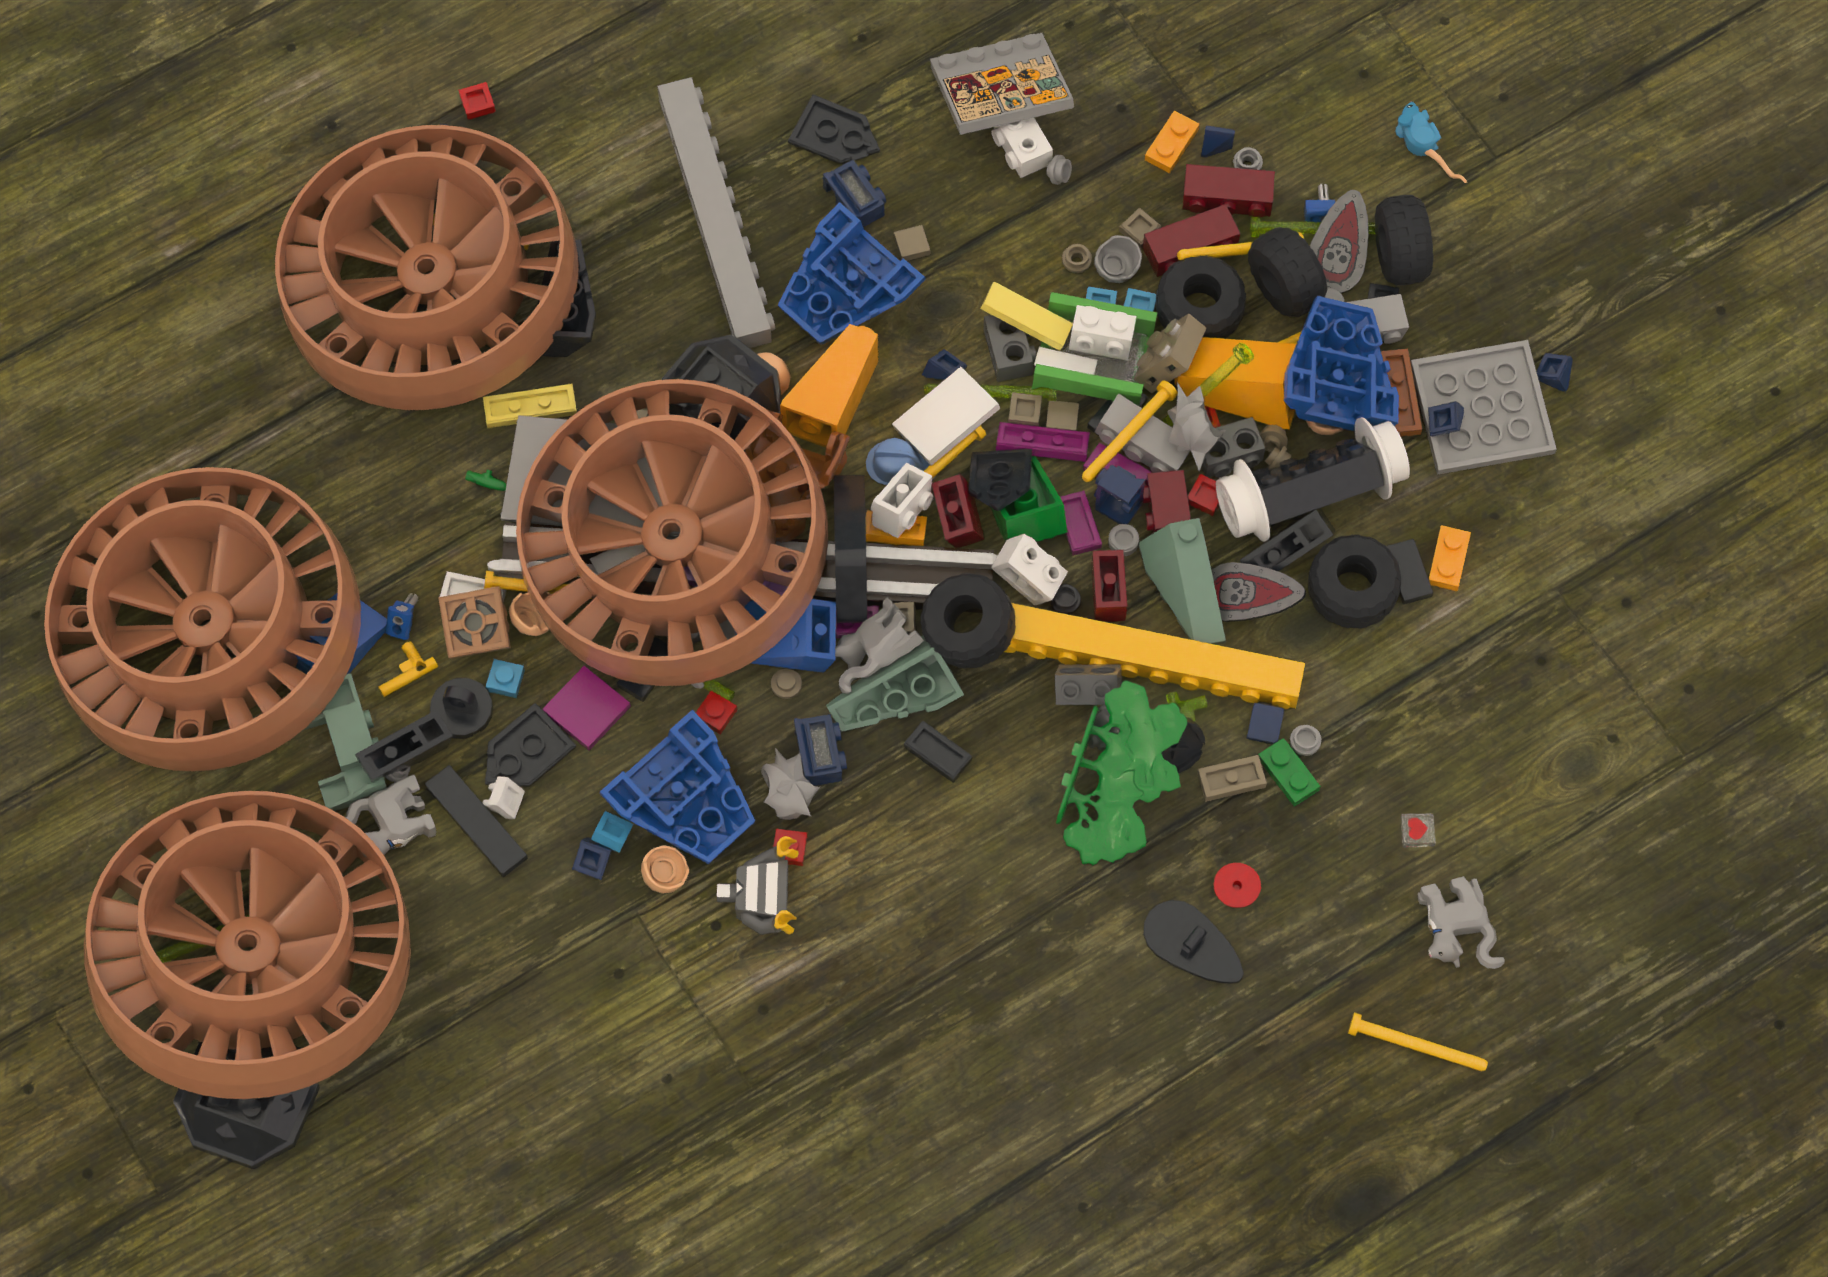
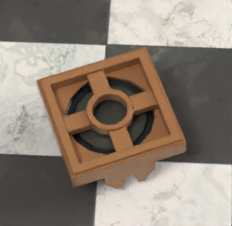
M500 586L438 597L449 659L511 648L508 634L510 630V625L507 621L508 613L503 604Z

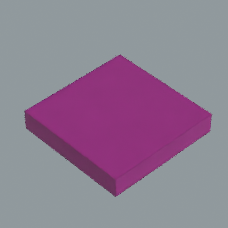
M583 666L542 710L554 723L590 751L627 712L631 705L624 697L587 667Z

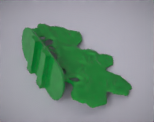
M1126 680L1122 682L1121 687L1113 688L1105 694L1104 702L1110 717L1109 722L1102 727L1094 726L1098 714V706H1094L1082 742L1076 741L1074 743L1071 755L1077 756L1073 770L1065 772L1061 785L1067 786L1056 824L1062 822L1068 804L1075 803L1079 812V820L1069 824L1064 830L1063 838L1067 846L1079 851L1082 864L1094 865L1100 859L1113 863L1116 860L1122 859L1127 853H1134L1145 847L1147 843L1145 826L1133 808L1134 803L1139 799L1149 803L1157 799L1162 791L1170 792L1181 787L1176 766L1165 760L1162 752L1171 745L1179 743L1187 726L1185 715L1180 713L1179 707L1173 702L1161 704L1155 709H1150L1145 687ZM1112 727H1117L1120 729V732L1118 734L1111 733L1109 731ZM1091 734L1097 735L1106 744V749L1095 761L1084 758ZM1080 767L1094 770L1099 775V783L1096 790L1087 795L1078 793L1074 788ZM1098 795L1100 798L1094 802L1090 797ZM1085 803L1095 807L1099 814L1096 821H1093L1086 812H1088L1089 807L1084 806ZM1083 819L1088 822V828L1082 826Z

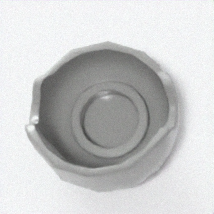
M1115 235L1100 245L1096 251L1094 266L1098 274L1108 282L1123 283L1131 279L1140 268L1142 253L1138 244L1130 237Z

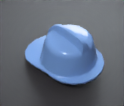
M891 438L878 443L870 450L866 459V469L870 477L884 485H888L906 463L922 471L930 464L907 441L898 438Z

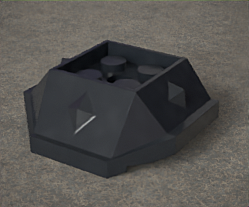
M732 334L692 343L661 379L696 380L716 384L752 399L766 410L781 414L780 404L782 398L777 369ZM669 404V414L697 419L703 404ZM738 413L730 433V437L733 440L736 439L748 422L749 417ZM715 422L711 425L718 428L721 423Z
M203 1042L198 1043L194 1055H198ZM271 1047L261 1049L262 1058L273 1057ZM228 1049L226 1060H235L236 1049ZM316 1083L287 1094L253 1099L211 1097L179 1088L173 1102L191 1144L195 1149L251 1169H256L265 1164L266 1161L295 1147L320 1087Z

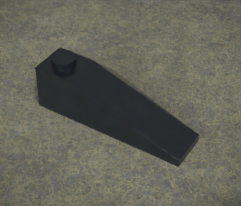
M560 240L551 242L548 257H558ZM575 240L579 271L577 289L573 296L574 301L571 303V310L567 319L562 321V329L553 334V342L542 356L568 357L592 341L596 313L581 240ZM554 271L544 272L542 285L549 286Z

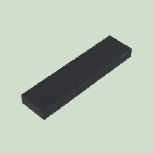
M450 765L425 783L426 789L503 878L528 859L527 854Z

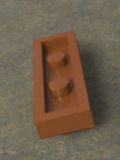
M1408 349L1381 351L1383 361H1389L1391 368L1387 373L1391 387H1396L1399 395L1398 424L1395 425V428L1400 437L1421 435L1422 425Z

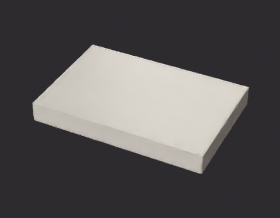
M960 367L894 421L892 425L932 466L996 413L1000 406Z

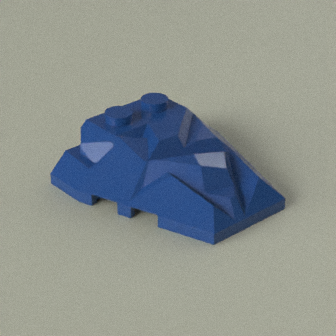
M839 202L819 222L815 230L816 236L810 248H806L803 254V261L798 271L794 272L778 303V307L820 345H823L841 335L849 324L858 326L905 301L922 284L925 277L904 258L901 261L898 260L864 230L861 220Z
M1317 296L1314 299L1284 377V401L1291 409L1296 410L1299 419L1355 431V422L1361 417L1365 418L1372 426L1387 421L1391 422L1394 426L1398 424L1399 395L1397 388L1391 387L1387 373L1391 368L1389 361H1383L1380 351L1383 341L1372 308Z
M693 710L669 730L668 736L626 773L622 771L599 793L621 817L707 864H710L755 823V819L742 791L732 777L728 761L724 759L718 747V740L714 732Z

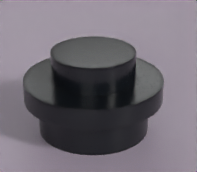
M1060 585L1054 598L1050 601L1051 607L1058 613L1071 614L1080 606V593L1071 585Z

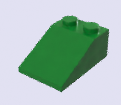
M1032 456L1030 491L1000 511L991 508L1005 542L1007 539L1022 534L1033 538L1037 542L1067 533L1064 503L1037 457Z

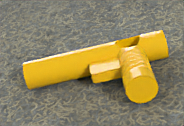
M412 641L406 642L401 647L408 658L407 661L399 665L402 674L378 686L382 696L386 697L438 668L435 659L431 657L424 661ZM418 666L425 667V669L417 671Z

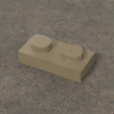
M1258 755L1200 768L1197 771L1205 802L1266 788L1267 785Z

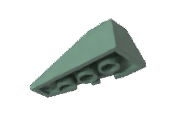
M1200 518L1170 523L1140 541L1139 548L1145 573L1160 591V596L1177 617V621L1190 640L1214 645L1226 643Z
M922 635L921 637L924 641L910 653L902 656L891 665L880 668L868 678L859 679L851 686L852 692L849 694L841 693L826 706L835 722L839 723L840 730L847 731L877 724L880 720L896 716H898V719L908 717L909 713L926 710V712L935 711L963 696L964 693L949 665L938 652L934 651V647H930V644L926 642L924 635Z

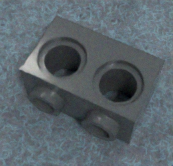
M993 315L984 316L983 330L997 382L1031 376L1036 359V351L1034 345L1029 346L1027 337H1030V335ZM1003 330H1011V331H1013L1014 333H1013V334H1010V335H1006V334H1003L1001 331H1003ZM1010 356H1018L1021 359L1018 361H1012L1008 358Z
M1253 417L1215 428L1219 431L1225 430V432L1206 454L1201 467L1206 477H1223L1234 469V462L1236 460H1243L1249 468H1253L1263 461L1265 446ZM1247 443L1251 448L1243 449L1238 444ZM1216 451L1220 452L1223 456L1213 457L1209 453Z
M1121 664L1059 665L1055 673L1056 705H1105V694L1113 688L1121 687Z

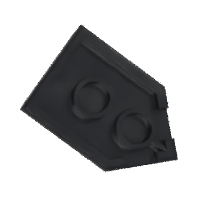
M812 95L788 139L789 144L838 164H844L851 160H857L880 152L865 115L816 95Z
M1032 449L972 452L969 494L994 510L1000 511L1030 491Z
M534 703L488 742L485 785L496 783L497 777H508L518 786L530 787L577 746Z

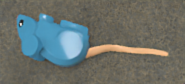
M1414 102L1408 103L1398 118V125L1395 130L1396 135L1399 138H1404L1405 144L1411 153L1417 156L1427 155L1443 168L1449 177L1461 179L1464 183H1467L1462 175L1454 174L1442 157L1435 152L1438 149L1436 143L1441 139V136L1435 124L1427 121L1429 120L1428 112L1426 110L1419 112V108Z

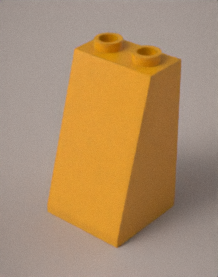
M849 324L786 395L780 404V411L783 415L782 425L785 426L791 435L826 447L832 432L836 431L846 434L878 363V334L866 326L857 327Z
M1202 337L1189 369L1176 377L1174 383L1177 386L1178 382L1187 397L1200 386L1204 405L1245 418L1253 417L1255 421L1277 425L1282 429H1290L1296 410L1291 409L1284 401V377L1296 344Z

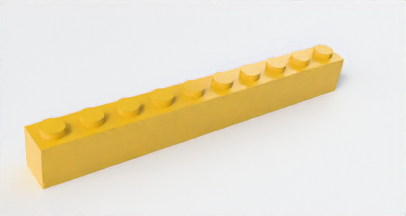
M1012 603L1016 616V629L1011 639V644L1004 652L1014 653L1019 651L1028 653L1029 656L1036 659H1045L1046 657L1058 659L1059 662L1065 665H1075L1076 663L1082 665L1121 664V675L1124 677L1135 678L1140 676L1149 678L1157 684L1169 682L1179 684L1187 690L1203 689L1210 691L1216 696L1225 697L1232 695L1241 697L1242 700L1250 703L1261 701L1271 703L1272 706L1289 709L1290 707L1296 709L1305 663Z

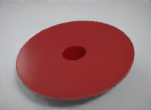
M1230 863L1223 866L1217 872L1214 878V891L1218 899L1225 905L1233 908H1243L1251 905L1258 898L1261 891V881L1257 872L1250 866L1243 863Z

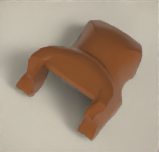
M768 410L782 423V414ZM766 428L746 448V455L752 461L779 437ZM836 431L832 432L826 446L825 456L802 448L812 465L821 489L830 484L831 480L834 479V475H839L847 462L846 448L850 436ZM792 451L760 470L758 474L762 483H765L801 464L796 454ZM808 483L767 495L771 507L811 498ZM807 518L775 519L776 542H789L801 535L805 530Z

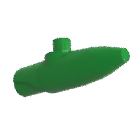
M470 470L466 473L465 480L493 490H506L507 483L491 476V470H487L486 473L482 474Z

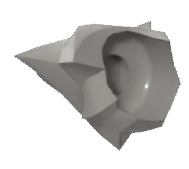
M1177 382V406L1167 411L1174 423L1168 442L1178 445L1177 452L1191 450L1200 471L1206 454L1223 436L1225 430L1219 431L1213 427L1204 405L1200 386L1187 397Z
M775 748V763L765 764L761 769L763 778L769 787V794L764 803L774 808L777 817H780V819L791 820L798 818L801 814L811 816L808 806L820 787L813 786L803 776L800 753L786 760Z

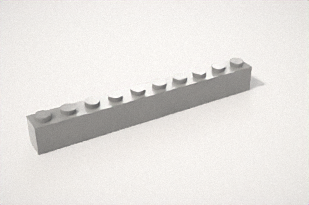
M692 77L659 85L658 95L661 109L731 334L748 348L771 343V331L775 330L774 320L771 313L766 314L763 306L767 304L763 287H757L756 279H759L758 269L755 261L750 263L747 255L751 254L747 236L742 237L740 229L743 228L739 211L734 212L732 204L735 203V197L732 187H726L724 179L727 178L724 162H718L716 154L720 153L716 137H710L708 129H712L708 112H702L700 106L704 104L700 87H694Z

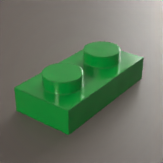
M1284 738L1258 754L1263 767L1294 807L1320 790L1321 786Z

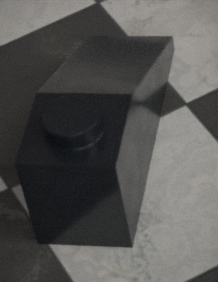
M1318 508L1291 523L1241 558L1240 562L1280 571L1333 536L1336 530L1322 509Z
M435 710L356 753L355 756L371 782L420 763L448 747L453 735L438 711Z

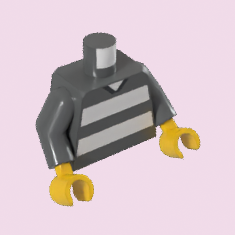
M787 836L780 838L777 846L760 853L746 861L743 866L738 867L736 871V884H717V902L735 903L736 918L760 935L781 931L787 934H793L794 928L787 924L790 920H796L797 917L787 911L788 860L784 859L785 856L792 859L796 858L799 853L797 850L789 849L790 845L796 843L797 840Z

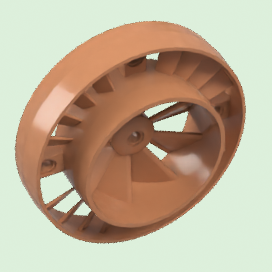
M422 125L388 131L362 141L332 159L308 181L291 205L281 227L275 255V276L281 309L288 329L299 351L309 365L323 379L351 397L370 404L402 410H429L463 404L483 397L520 376L546 352L553 342V334L562 329V321L567 319L571 310V303L574 301L573 296L577 289L579 271L576 242L566 211L539 168L522 152L497 137L473 129L448 125ZM479 160L487 161L507 168L511 172L495 184L476 164ZM542 195H545L547 197L544 200L534 204ZM435 199H436L435 222H434L433 241H432L433 216H434V202H435ZM326 208L322 221L316 220L319 214ZM556 210L559 226L520 236L516 224ZM384 215L408 246L409 250L404 253L371 224ZM560 240L558 257L527 259L524 245ZM304 243L316 245L318 247L300 246V244ZM346 255L396 267L398 276L341 280L340 272ZM528 269L554 271L549 286L527 283ZM296 272H311V273H303V274L290 275V273H296ZM399 288H402L406 294L388 312L362 304ZM524 295L540 300V303L531 315L520 326L512 320L521 305ZM302 300H306V301H304V302H301V303H298V304H295V305L289 307V304H292V303H295V302H299V301H302ZM419 304L427 305V311L416 312ZM337 313L342 321L319 344L305 332ZM487 344L491 349L482 353L480 348ZM368 353L361 367L355 365L361 358H363ZM460 358L461 363L452 366L451 361ZM392 361L396 362L394 373L388 372ZM421 365H428V371L421 372Z
M669 379L638 383L602 396L570 417L551 436L536 457L525 479L517 511L516 537L520 567L530 598L545 625L566 649L587 665L621 680L644 685L681 686L705 682L739 670L761 657L790 632L810 604L820 583L828 548V520L821 488L809 459L793 436L768 410L752 399L716 384L696 380ZM669 404H703L697 419L669 414ZM647 408L648 416L638 419L636 411ZM738 413L749 417L748 422L736 439L733 440L730 437V433ZM614 420L617 427L609 431L605 423ZM715 422L721 423L718 428L711 424ZM768 428L779 438L751 461L744 450ZM583 438L591 445L587 451L578 445ZM792 451L796 454L801 465L762 483L758 474L760 470ZM644 457L647 459L663 506H658L637 464V461ZM559 464L572 471L566 486L548 481ZM805 483L809 484L811 498L771 507L767 495ZM597 494L643 520V526L641 528L589 513V506ZM557 500H563L560 507H552ZM532 516L562 523L563 531L529 532ZM811 517L809 540L805 553L776 545L775 519ZM671 532L680 533L675 539H666ZM643 544L646 550L599 575H596L580 556ZM569 554L562 558L529 567V562ZM655 563L662 567L652 595L634 593ZM788 564L796 565L795 569L791 572L782 571ZM686 566L689 567L698 585L695 588L690 589L684 571ZM577 576L580 577L545 599H542L540 596ZM769 581L787 586L788 588L781 596L764 586L763 582ZM592 598V601L568 625L563 622ZM751 599L766 611L758 621L744 608ZM608 617L620 623L611 649L592 642ZM727 619L737 633L736 636L727 640L719 625ZM699 632L704 649L694 652L691 634ZM655 635L668 636V656H648ZM628 644H638L635 650L630 652L624 651Z
M216 467L192 468L151 478L128 489L103 506L83 525L64 551L54 571L45 605V638L49 657L61 690L80 719L103 743L134 761L157 768L175 771L215 770L235 766L273 751L304 730L324 710L343 683L352 664L361 626V604L355 574L341 544L322 518L298 495L271 479L248 471ZM238 495L249 496L243 511L236 508ZM200 497V500L182 501L185 499ZM266 500L281 504V507L265 528L255 519ZM297 512L311 521L282 547L273 538ZM324 534L331 549L293 568L286 556ZM95 558L98 559L96 564L91 563ZM161 559L187 598L182 599L152 568V565ZM336 565L338 580L337 600L307 601L305 591L298 577ZM76 587L88 589L86 605H69ZM123 603L172 616L173 625L117 626L116 618ZM326 618H332L328 623L321 624ZM210 619L208 624L200 626L202 622ZM89 622L87 626L80 628L83 623ZM309 636L328 637L325 645L306 641L311 640ZM177 638L182 643L176 651L151 673L142 672L123 662L125 659ZM62 644H97L64 656L62 654ZM229 648L236 657L231 659L225 650ZM296 655L314 663L307 674L295 668L298 663ZM193 656H202L201 673L184 676ZM103 668L76 686L70 687L71 684ZM282 684L291 690L283 699L275 692ZM119 686H121L95 713L92 711L98 704H100L105 698H107L112 692H114ZM139 703L140 705L125 729H122L121 726ZM258 705L262 714L253 718L249 709ZM161 716L175 720L173 738L153 737ZM227 718L230 729L212 734L213 721ZM198 733L196 737L189 738L192 734Z
M238 791L203 797L173 808L139 829L120 847L102 872L89 904L84 939V965L90 997L100 1022L116 1046L140 1068L165 1083L196 1094L226 1099L266 1098L287 1094L316 1084L347 1067L378 1039L391 1021L406 988L411 956L409 920L405 902L393 870L375 843L359 827L328 807L297 796L269 791ZM290 826L307 830L323 837L318 842H315L305 834L290 828ZM166 847L168 850L156 864L149 860L151 856ZM357 857L364 862L344 877L342 876V873ZM250 869L249 917H245L240 870ZM376 875L387 888L351 902L347 888ZM191 887L225 926L221 931H218L176 904L175 899ZM120 888L139 900V904L134 905L112 899L117 889ZM394 904L397 907L399 921L354 927V912ZM105 927L137 931H108L97 930V928ZM151 935L214 946L216 955L162 963L150 944ZM355 937L398 938L394 955L356 951ZM246 947H253V948H254L253 950H250V951H244V950H243V949L246 948ZM130 957L100 964H94V961ZM355 963L388 971L380 987L369 1002L348 990ZM219 969L226 975L212 992L192 985ZM144 980V981H142V982H140V983H137V984H135V985H133V986H131V987H128V988H126V989H124V990H122V991H120V992H117V993H115V994H113V995H111V996H109V995L107 994V993L112 992V991H114V990H117V989H120V988H122V987L128 986V985H130V984L136 983V982H138V981ZM246 984H252L253 995H245ZM154 1004L160 1011L161 1016L144 1032L134 1025L130 1019ZM347 1014H356L353 1018L344 1017ZM323 1021L336 1031L329 1035L320 1023ZM304 1034L309 1045L297 1050L293 1039ZM163 1039H171L168 1043L160 1042ZM193 1039L203 1042L198 1055L183 1052ZM271 1047L273 1057L262 1058L261 1049ZM228 1049H236L235 1060H226Z

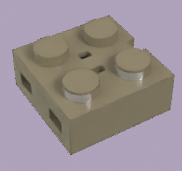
M1188 313L1179 320H1172L1161 332L1155 331L1146 343L1148 345L1146 353L1137 362L1139 368L1134 380L1139 384H1144L1143 387L1150 393H1153L1157 390V386L1161 381L1170 382L1186 372L1190 367L1206 327Z

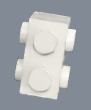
M1035 118L995 126L994 130H992V136L996 145L1003 147L1009 167L1012 170L1016 169L1020 178L1047 167L1049 161L1052 160L1053 149Z
M1077 305L1069 350L1128 361L1136 316L1127 315L1124 312L1100 310L1092 306L1084 307Z
M906 463L873 500L871 505V511L873 512L872 525L896 538H899L905 529L909 530L914 525L917 515L922 510H927L932 503V475Z
M1025 534L1007 539L991 567L1033 605L1051 601L1068 572L1059 564L1055 557L1048 555L1037 545L1033 538Z

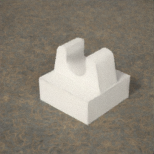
M497 777L496 783H491L488 787L492 791L490 799H485L483 804L491 811L499 813L505 819H515L525 791L508 777Z

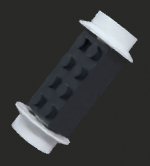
M1361 417L1355 422V441L1354 439H1345L1336 443L1335 448L1313 450L1308 453L1306 458L1284 460L1280 462V467L1271 470L1269 468H1262L1251 472L1243 460H1236L1234 462L1233 475L1216 481L1219 506L1229 530L1236 538L1254 533L1261 541L1265 542L1270 537V525L1374 489L1382 499H1389L1392 495V485L1408 479L1410 475L1408 456L1397 429L1389 421L1372 426L1365 418Z

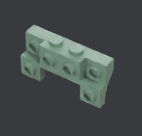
M351 673L346 674L343 683L332 700L304 729L327 723L341 773L320 780L318 783L325 806L333 811L347 808L357 799L386 789L384 778L371 782L355 756L356 753L378 742V738L371 739L369 729L374 728L369 709L362 710Z

